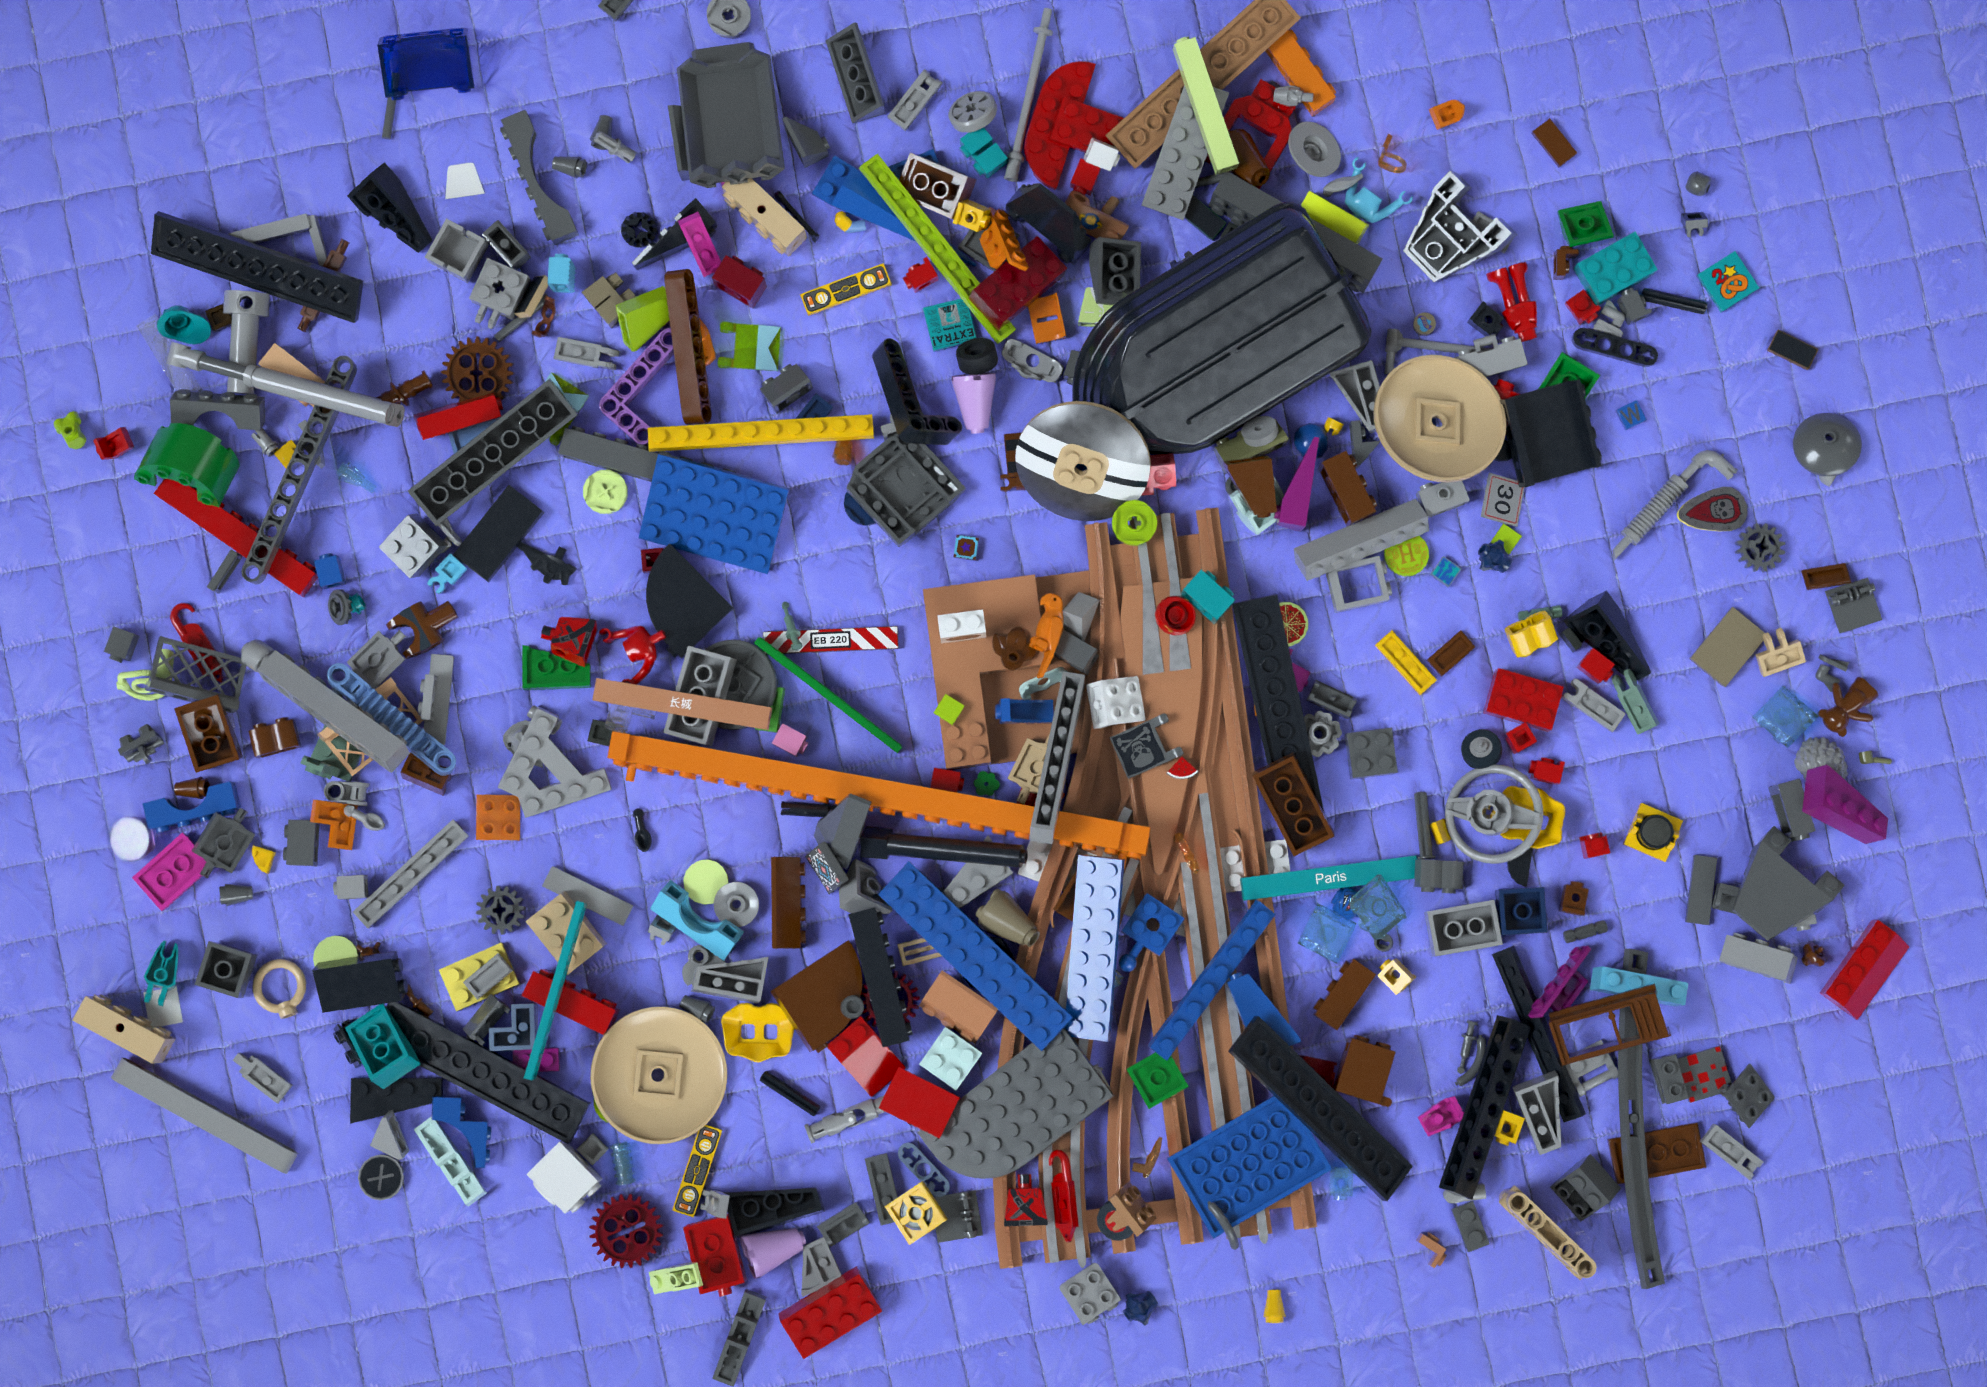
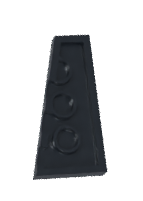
M351 1078L350 1124L384 1116L391 1110L396 1113L432 1104V1096L443 1097V1078H399L385 1089L373 1083L370 1078Z

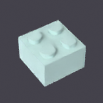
M945 1027L919 1065L954 1090H957L982 1055V1052Z

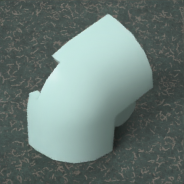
M1274 477L1276 505H1279L1284 494ZM1238 490L1229 495L1238 510L1236 512L1237 515L1253 533L1258 535L1277 521L1274 518V513L1264 518H1258L1257 515L1251 513Z

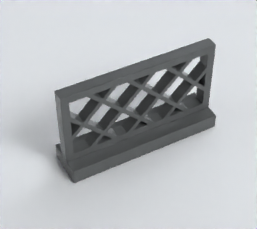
M160 636L145 690L191 703L219 695L225 711L234 713L239 707L240 701L238 700L246 665L243 664L240 657ZM163 643L172 645L176 654L166 659L162 652ZM187 650L194 651L198 660L189 665L182 655ZM179 656L185 667L175 673L168 661ZM208 656H214L220 666L210 671L204 659ZM201 662L207 673L196 678L190 667ZM230 662L240 663L239 673L232 677L226 664ZM165 664L171 673L165 679L156 677L157 667ZM222 667L229 679L218 684L212 673ZM187 669L193 681L189 684H183L180 682L177 674ZM209 675L215 685L210 690L203 689L199 683V680ZM230 681L235 688L234 696L225 695L220 686Z

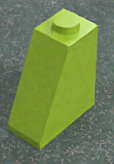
M664 286L615 305L623 343L633 352L642 347L670 321Z

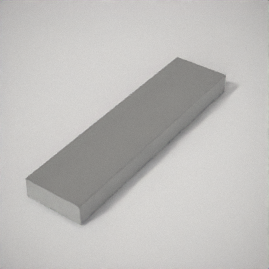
M554 866L551 867L542 887L557 894L566 891L575 903L576 901L587 903V909L624 926L633 908V905Z

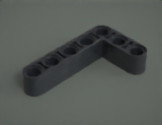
M886 338L873 352L872 358L899 438L905 443L948 445L962 431L961 422L953 416L922 414L900 345L894 339Z

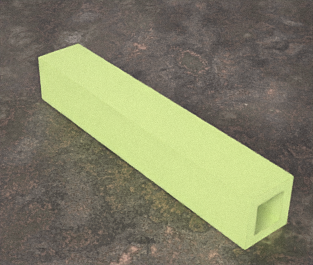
M1189 37L1180 38L1174 44L1173 52L1215 175L1237 169L1239 162L1196 37L1191 39Z

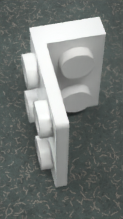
M1137 676L1100 680L1086 685L1094 729L1116 724L1145 721L1139 678Z

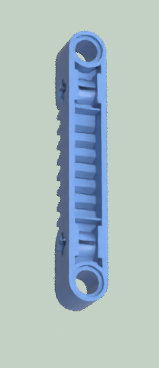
M342 663L333 664L328 669L327 680L332 688L339 691L347 700H352L361 712L367 711L371 714L376 723H384L394 736L397 734L402 736L407 742V749L434 772L446 776L454 771L456 765L454 754L416 723L412 722L397 707L384 699L381 694H378L375 689L371 688L355 672ZM337 671H341L345 674V678L342 681H336L332 675ZM441 758H447L451 765L448 768H442L438 765V761Z

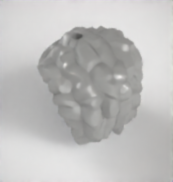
M1810 737L1802 742L1800 749L1797 751L1794 764L1796 769L1803 774L1805 781L1807 770L1827 764L1843 779L1848 776V766L1844 761V752L1835 742L1830 743L1825 737L1820 739L1817 737L1812 739Z

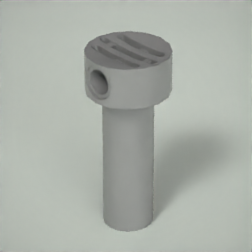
M240 290L224 291L223 313L232 315L229 362L246 367L249 364L256 365L259 317H269L270 294ZM248 298L252 300L251 308L243 309L240 306L243 299ZM228 377L227 392L254 394V388L244 385L242 380Z

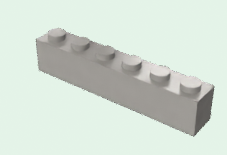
M1417 499L1411 500L1294 548L1295 563L1306 581L1320 577L1330 571L1428 532V516Z

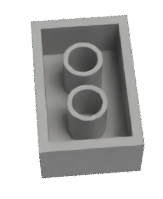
M1495 900L1424 912L1432 957L1503 945Z

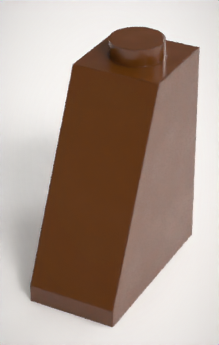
M1269 456L1223 461L1226 472L1251 513L1257 515L1258 518L1271 516V513L1277 512L1272 459Z

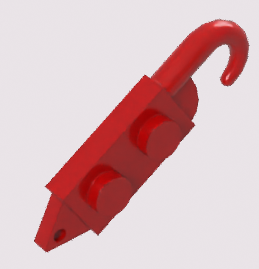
M180 603L173 607L170 619L182 642L216 651L201 626L195 623L184 626L179 619L178 614L180 610L189 609L191 612H195L194 607L188 603ZM188 650L193 660H198L194 651ZM208 656L204 659L210 671L220 666L214 656ZM201 662L196 663L203 675L207 672ZM221 667L220 669L214 671L212 674L214 675L217 681L222 683L223 677Z
M1054 1150L1049 1155L1048 1164L1052 1166L1054 1158L1059 1157L1062 1166V1173L1055 1175L1053 1182H1051L1056 1228H1059L1066 1243L1072 1241L1076 1227H1079L1075 1184L1072 1181L1071 1164L1068 1155L1062 1150Z

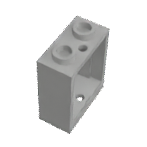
M1380 556L1355 561L1326 573L1335 613L1380 604L1390 600L1389 596L1392 595L1390 583L1385 581L1384 574H1387L1385 561L1380 560ZM1374 564L1381 596L1344 604L1337 572Z

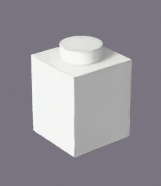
M1092 138L1084 155V160L1111 171L1112 166L1116 167L1120 159L1119 150L1115 146Z

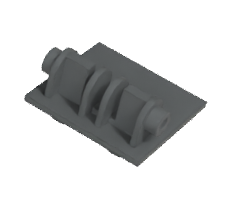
M1868 577L1825 591L1839 634L1882 620L1873 594L1875 586L1869 582Z
M1751 1064L1746 1066L1732 1085L1724 1084L1720 1087L1721 1095L1728 1100V1105L1732 1107V1110L1738 1114L1739 1120L1744 1122L1748 1128L1755 1123L1775 1098Z
M976 1190L934 1197L948 1219L936 1228L938 1243L975 1238L976 1236L983 1235Z

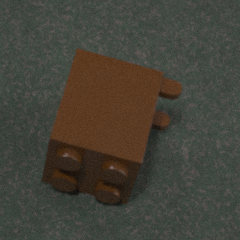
M1359 1035L1347 1038L1332 1088L1335 1091L1382 1106H1391L1392 1100L1383 1096L1396 1052L1391 1050V1045L1376 1042L1375 1045L1369 1044L1370 1039Z

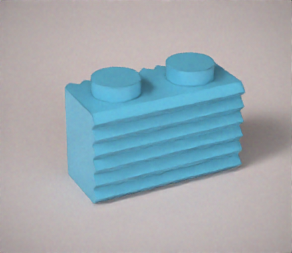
M555 254V257H549L547 284L553 292H575L574 279L576 278V267L571 259L568 258V255Z

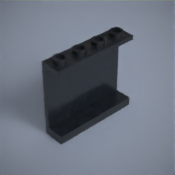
M1580 379L1566 381L1500 400L1505 410L1506 436L1519 487H1529L1538 482L1588 468L1601 467L1602 455L1596 446V431L1590 422L1591 410L1586 405L1584 398L1586 390Z

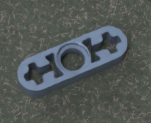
M910 1142L902 1144L898 1150L899 1159L920 1182L924 1181L934 1196L942 1197L946 1195L950 1188L947 1178L915 1144ZM904 1147L907 1149L912 1147L914 1149L912 1154L916 1159L918 1155L923 1158L917 1161L913 1168L910 1166L913 1160L910 1157L905 1159L902 1156L904 1154L902 1150ZM927 1163L930 1166L931 1171L927 1176L918 1174L917 1167L919 1164ZM936 1172L938 1176L934 1178L938 1182H945L943 1186L945 1191H934L935 1184L932 1181L927 1184L925 1180L931 1178L933 1173Z

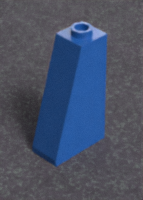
M1242 971L1229 977L1230 981L1226 982L1244 1028L1247 1027L1254 1016H1259L1289 1046L1301 1042L1297 1033L1249 974L1243 975Z

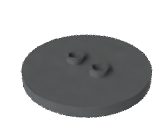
M724 640L705 649L709 652L737 659L725 700L771 707L774 704L778 687L777 674L770 658L760 648L741 640ZM723 722L718 724V728L728 730L747 728L746 726Z

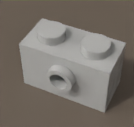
M1462 481L1441 482L1436 485L1430 482L1420 486V491L1416 493L1418 502L1428 518L1465 505L1470 501Z

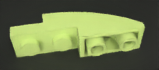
M697 1262L674 1265L649 1272L650 1285L653 1288L654 1294L703 1286Z

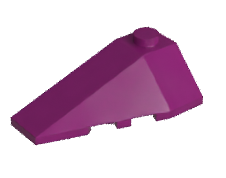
M1319 437L1312 439L1280 504L1276 505L1277 512H1274V518L1277 519L1276 525L1298 532H1301L1306 527Z

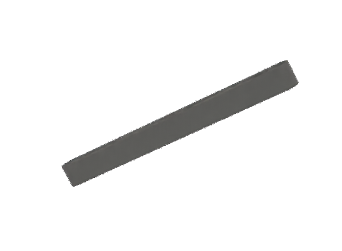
M348 356L336 358L324 384L333 386L335 383H340L341 389L349 391L357 373V366L354 361ZM350 363V369L347 372L343 373L340 371L342 364ZM314 405L242 567V576L246 581L257 585L265 580L339 411L331 410L329 413L324 414L322 413L323 407ZM322 424L323 430L321 433L314 434V426ZM312 444L314 446L313 452L305 455L304 448ZM299 465H304L305 470L303 474L295 475V468ZM294 485L295 493L287 496V487ZM280 506H285V515L278 517L277 509ZM275 526L277 534L274 537H268L267 532L269 528ZM262 547H267L268 554L264 558H259V550ZM258 568V576L251 579L249 577L250 570Z

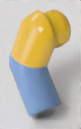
M839 211L836 213L835 224L845 233L866 231L865 220L852 221L846 216L845 212Z

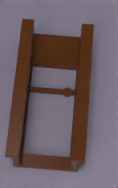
M1655 983L1548 1013L1550 1017L1549 1026L1562 1066L1671 1036L1669 1026L1666 1027L1657 999ZM1630 1006L1639 1035L1621 1039L1615 1021V1014L1612 1011ZM1609 1012L1608 1017L1612 1021L1617 1041L1568 1053L1560 1025Z

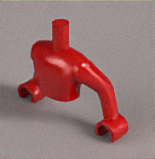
M634 626L614 632L607 628L601 629L599 631L600 635L609 633V636L603 639V642L609 644L614 639L627 638L623 641V646L629 659L633 663L644 660L642 668L631 680L624 679L622 681L623 683L635 685L640 683L650 673L657 658L655 643L666 638L665 632L660 630L650 635L643 626Z

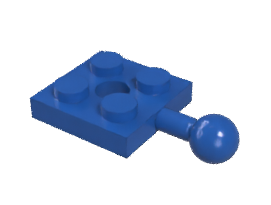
M1146 893L1121 931L1135 940L1136 943L1129 954H1124L1120 957V968L1126 972L1133 971L1137 965L1136 957L1143 947L1160 956L1185 918ZM1154 918L1159 922V929L1157 931H1150L1147 928L1146 924L1149 919Z

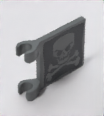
M1161 714L1110 737L1128 779L1183 755L1181 747L1165 752L1155 729L1169 721L1166 714Z

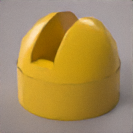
M1328 417L1324 429L1326 433H1328L1330 428L1334 429L1332 432V436L1340 433L1344 424Z

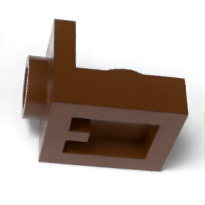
M1561 246L1560 249L1554 252L1553 280H1563L1566 274L1569 273L1570 263L1566 258H1576L1579 255L1578 249Z

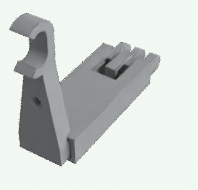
M302 214L228 234L258 244L309 231L319 266H323L327 259L320 224L316 215Z

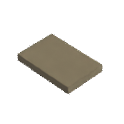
M1731 607L1689 659L1721 686L1726 687L1764 641V632L1738 610Z

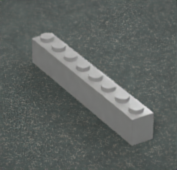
M275 650L257 668L260 676L266 683L390 773L410 754L406 747L407 742L399 734L394 736L384 723H376L371 714L367 711L362 713L352 700H344L339 691L335 688L330 690L318 676L312 677L307 668L303 665L298 667L294 664V660L286 653L282 655Z
M1065 671L1062 673L1030 826L1031 841L1053 843L1084 691L1085 675Z

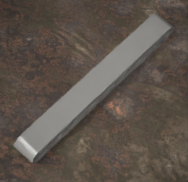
M122 1057L111 1076V1079L282 1173L287 1174L298 1155L290 1147L129 1059Z

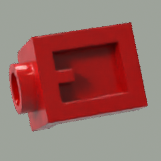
M1584 289L1564 303L1580 325L1585 321L1589 324L1599 317L1597 313L1601 307L1594 304Z

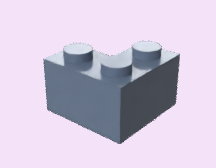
M537 1003L511 1004L512 1027L489 1028L490 1051L530 1050L533 1048L538 1031Z

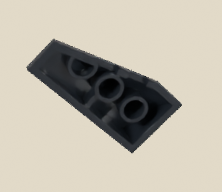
M385 162L371 172L347 195L364 215L374 217L380 222L379 225L382 228L388 227L396 233L399 240L419 253L432 241L400 179Z
M1607 590L1586 601L1564 619V623L1567 627L1571 628L1581 643L1586 642L1615 664L1613 668L1623 676L1624 671L1627 669L1634 673L1637 680L1651 673L1619 606Z

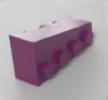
M1828 764L1807 770L1802 812L1864 844L1886 839L1888 818Z

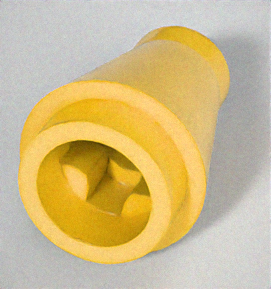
M1267 1290L1263 1315L1265 1323H1284L1286 1315L1281 1290Z

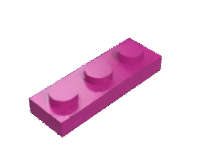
M696 212L679 220L678 223L703 277H706L717 270L721 260L699 212Z

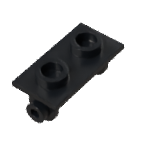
M348 1019L341 1023L342 1028L340 1024L335 1026L333 1035L337 1043L343 1045L346 1051L344 1054L349 1064H353L357 1068L361 1061L345 1027L351 1024Z

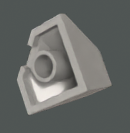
M854 859L846 874L849 880L840 886L839 889L840 908L849 913L874 907L877 912L881 911L882 914L892 912V907L878 895L883 888L875 878L878 874L874 868Z

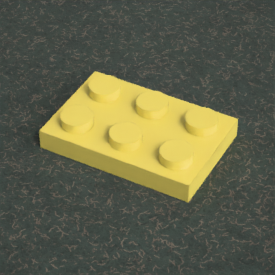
M502 942L439 969L456 1011L485 1000L490 994L496 995L520 984L513 969L509 975L477 1000L463 983L497 953L513 969Z

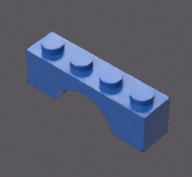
M231 781L209 786L204 801L198 807L191 810H180L167 798L142 803L148 830H156V833L170 831L169 827L178 825V828L192 825L191 821L200 819V822L210 821L215 812L222 814L224 817L236 814L235 810H238L239 807L241 808L236 784Z

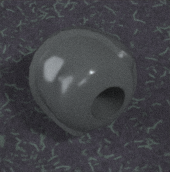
M1698 171L1693 172L1689 176L1685 188L1693 195L1703 196L1710 188L1711 178Z

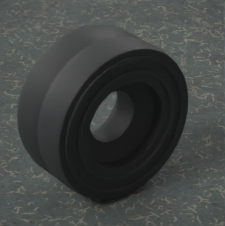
M970 339L960 344L956 349L959 369L965 374H983L992 370L998 363L996 347L990 339Z

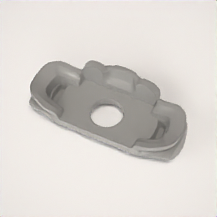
M1010 338L1003 347L1002 356L1012 364L1011 366L1023 378L1056 383L1063 374L1064 366L1061 363L1020 341ZM1030 354H1036L1039 357V364L1036 367H1030L1026 362Z

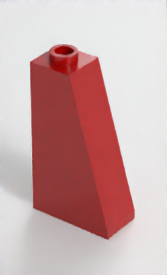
M490 393L413 415L419 434L425 440L501 417L500 411L503 410L500 397L495 398V395Z

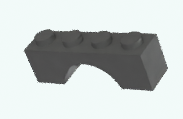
M180 389L175 391L170 398L171 423L194 426L198 417L208 411L225 413L232 418L238 429L261 430L265 423L264 397H259L256 394L235 395L232 392L216 394L211 391L190 392L188 389Z

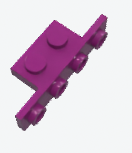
M1589 946L1575 947L1569 953L1570 958L1558 968L1557 976L1545 986L1544 994L1532 1004V1010L1528 1014L1530 1018L1543 1017L1549 1007L1556 1011L1572 1005L1588 982L1577 969L1591 951Z

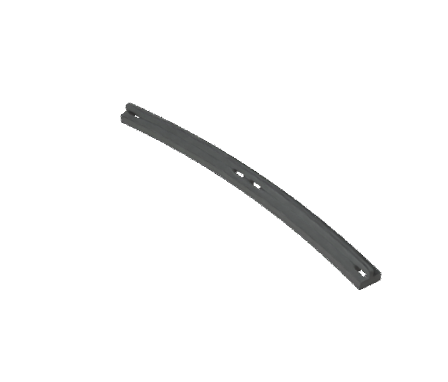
M1624 949L1623 970L1646 975L1648 952ZM1633 956H1637L1635 968H1633ZM1630 1006L1620 1009L1619 1034L1621 1039L1639 1035ZM1642 1044L1618 1050L1619 1117L1625 1190L1641 1289H1650L1665 1284L1655 1232L1647 1170L1643 1116ZM1629 1100H1632V1114H1629ZM1630 1123H1633L1632 1137H1630ZM1649 1269H1651L1652 1278H1653L1652 1281H1650V1279H1649V1274H1648V1270H1649Z

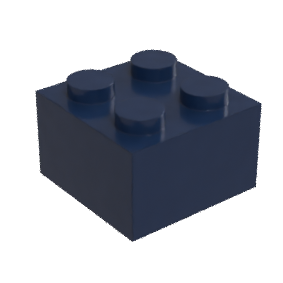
M1544 887L1495 890L1496 911L1501 935L1547 933Z

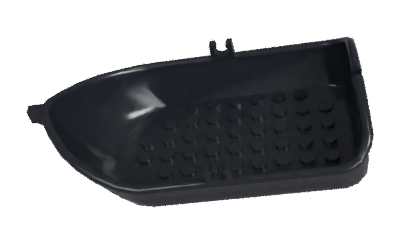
M1283 202L1268 208L1194 255L1187 251L1184 254L1185 258L1183 260L1169 262L1171 269L1122 298L1106 311L1091 330L1080 350L1074 369L1072 401L1101 404L1125 416L1142 434L1149 453H1192L1210 447L1243 427L1249 420L1261 416L1356 358L1366 348L1372 330L1367 314L1348 285L1350 283L1348 275L1327 249L1306 209L1295 202Z

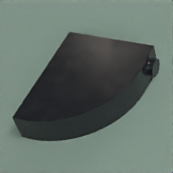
M670 543L659 554L651 568L647 581L646 603L648 613L656 631L663 630L666 634V638L663 639L669 645L666 650L674 658L679 655L682 659L686 655L688 646L695 647L733 610V607Z

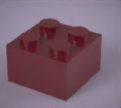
M725 255L712 276L715 287L754 309L767 288L763 273L754 267L751 269L743 265L744 262L734 255L732 258Z

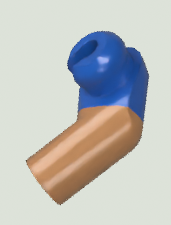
M1111 196L1101 211L1111 216L1119 205V200Z

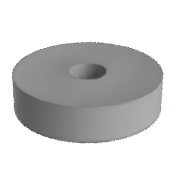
M1269 416L1255 417L1246 422L1241 430L1244 442L1253 447L1263 446L1272 442L1279 432L1275 419Z

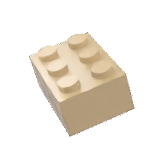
M566 891L559 894L525 921L557 962L559 961L575 907L574 901ZM585 915L567 975L607 944Z

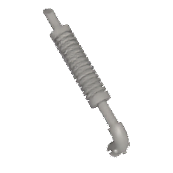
M1705 450L1696 454L1691 459V464L1680 476L1673 474L1669 481L1660 488V491L1651 498V501L1621 531L1624 538L1613 549V561L1618 558L1630 543L1637 545L1644 537L1643 535L1649 532L1656 524L1655 522H1658L1665 514L1664 512H1667V509L1676 502V499L1688 489L1686 481L1698 468L1708 464L1712 468L1715 467L1727 480L1731 479L1738 469L1723 457V453L1720 455L1716 451Z

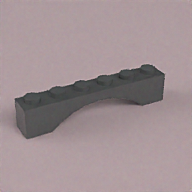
M523 110L501 119L503 127H500L504 139H509L512 147L508 148L512 159H517L520 164L517 171L521 180L526 179L529 187L525 188L530 201L535 200L537 207L533 209L538 220L543 219L546 226L542 228L546 240H551L555 246L579 236L569 211L552 201L537 182L532 159L537 134L527 111Z

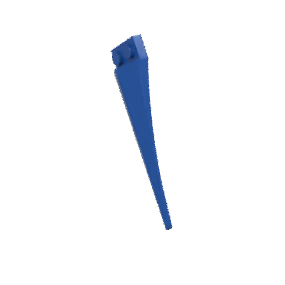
M834 155L813 190L812 195L830 206L916 242L867 178L855 167ZM949 243L964 263L973 267L976 266V263Z

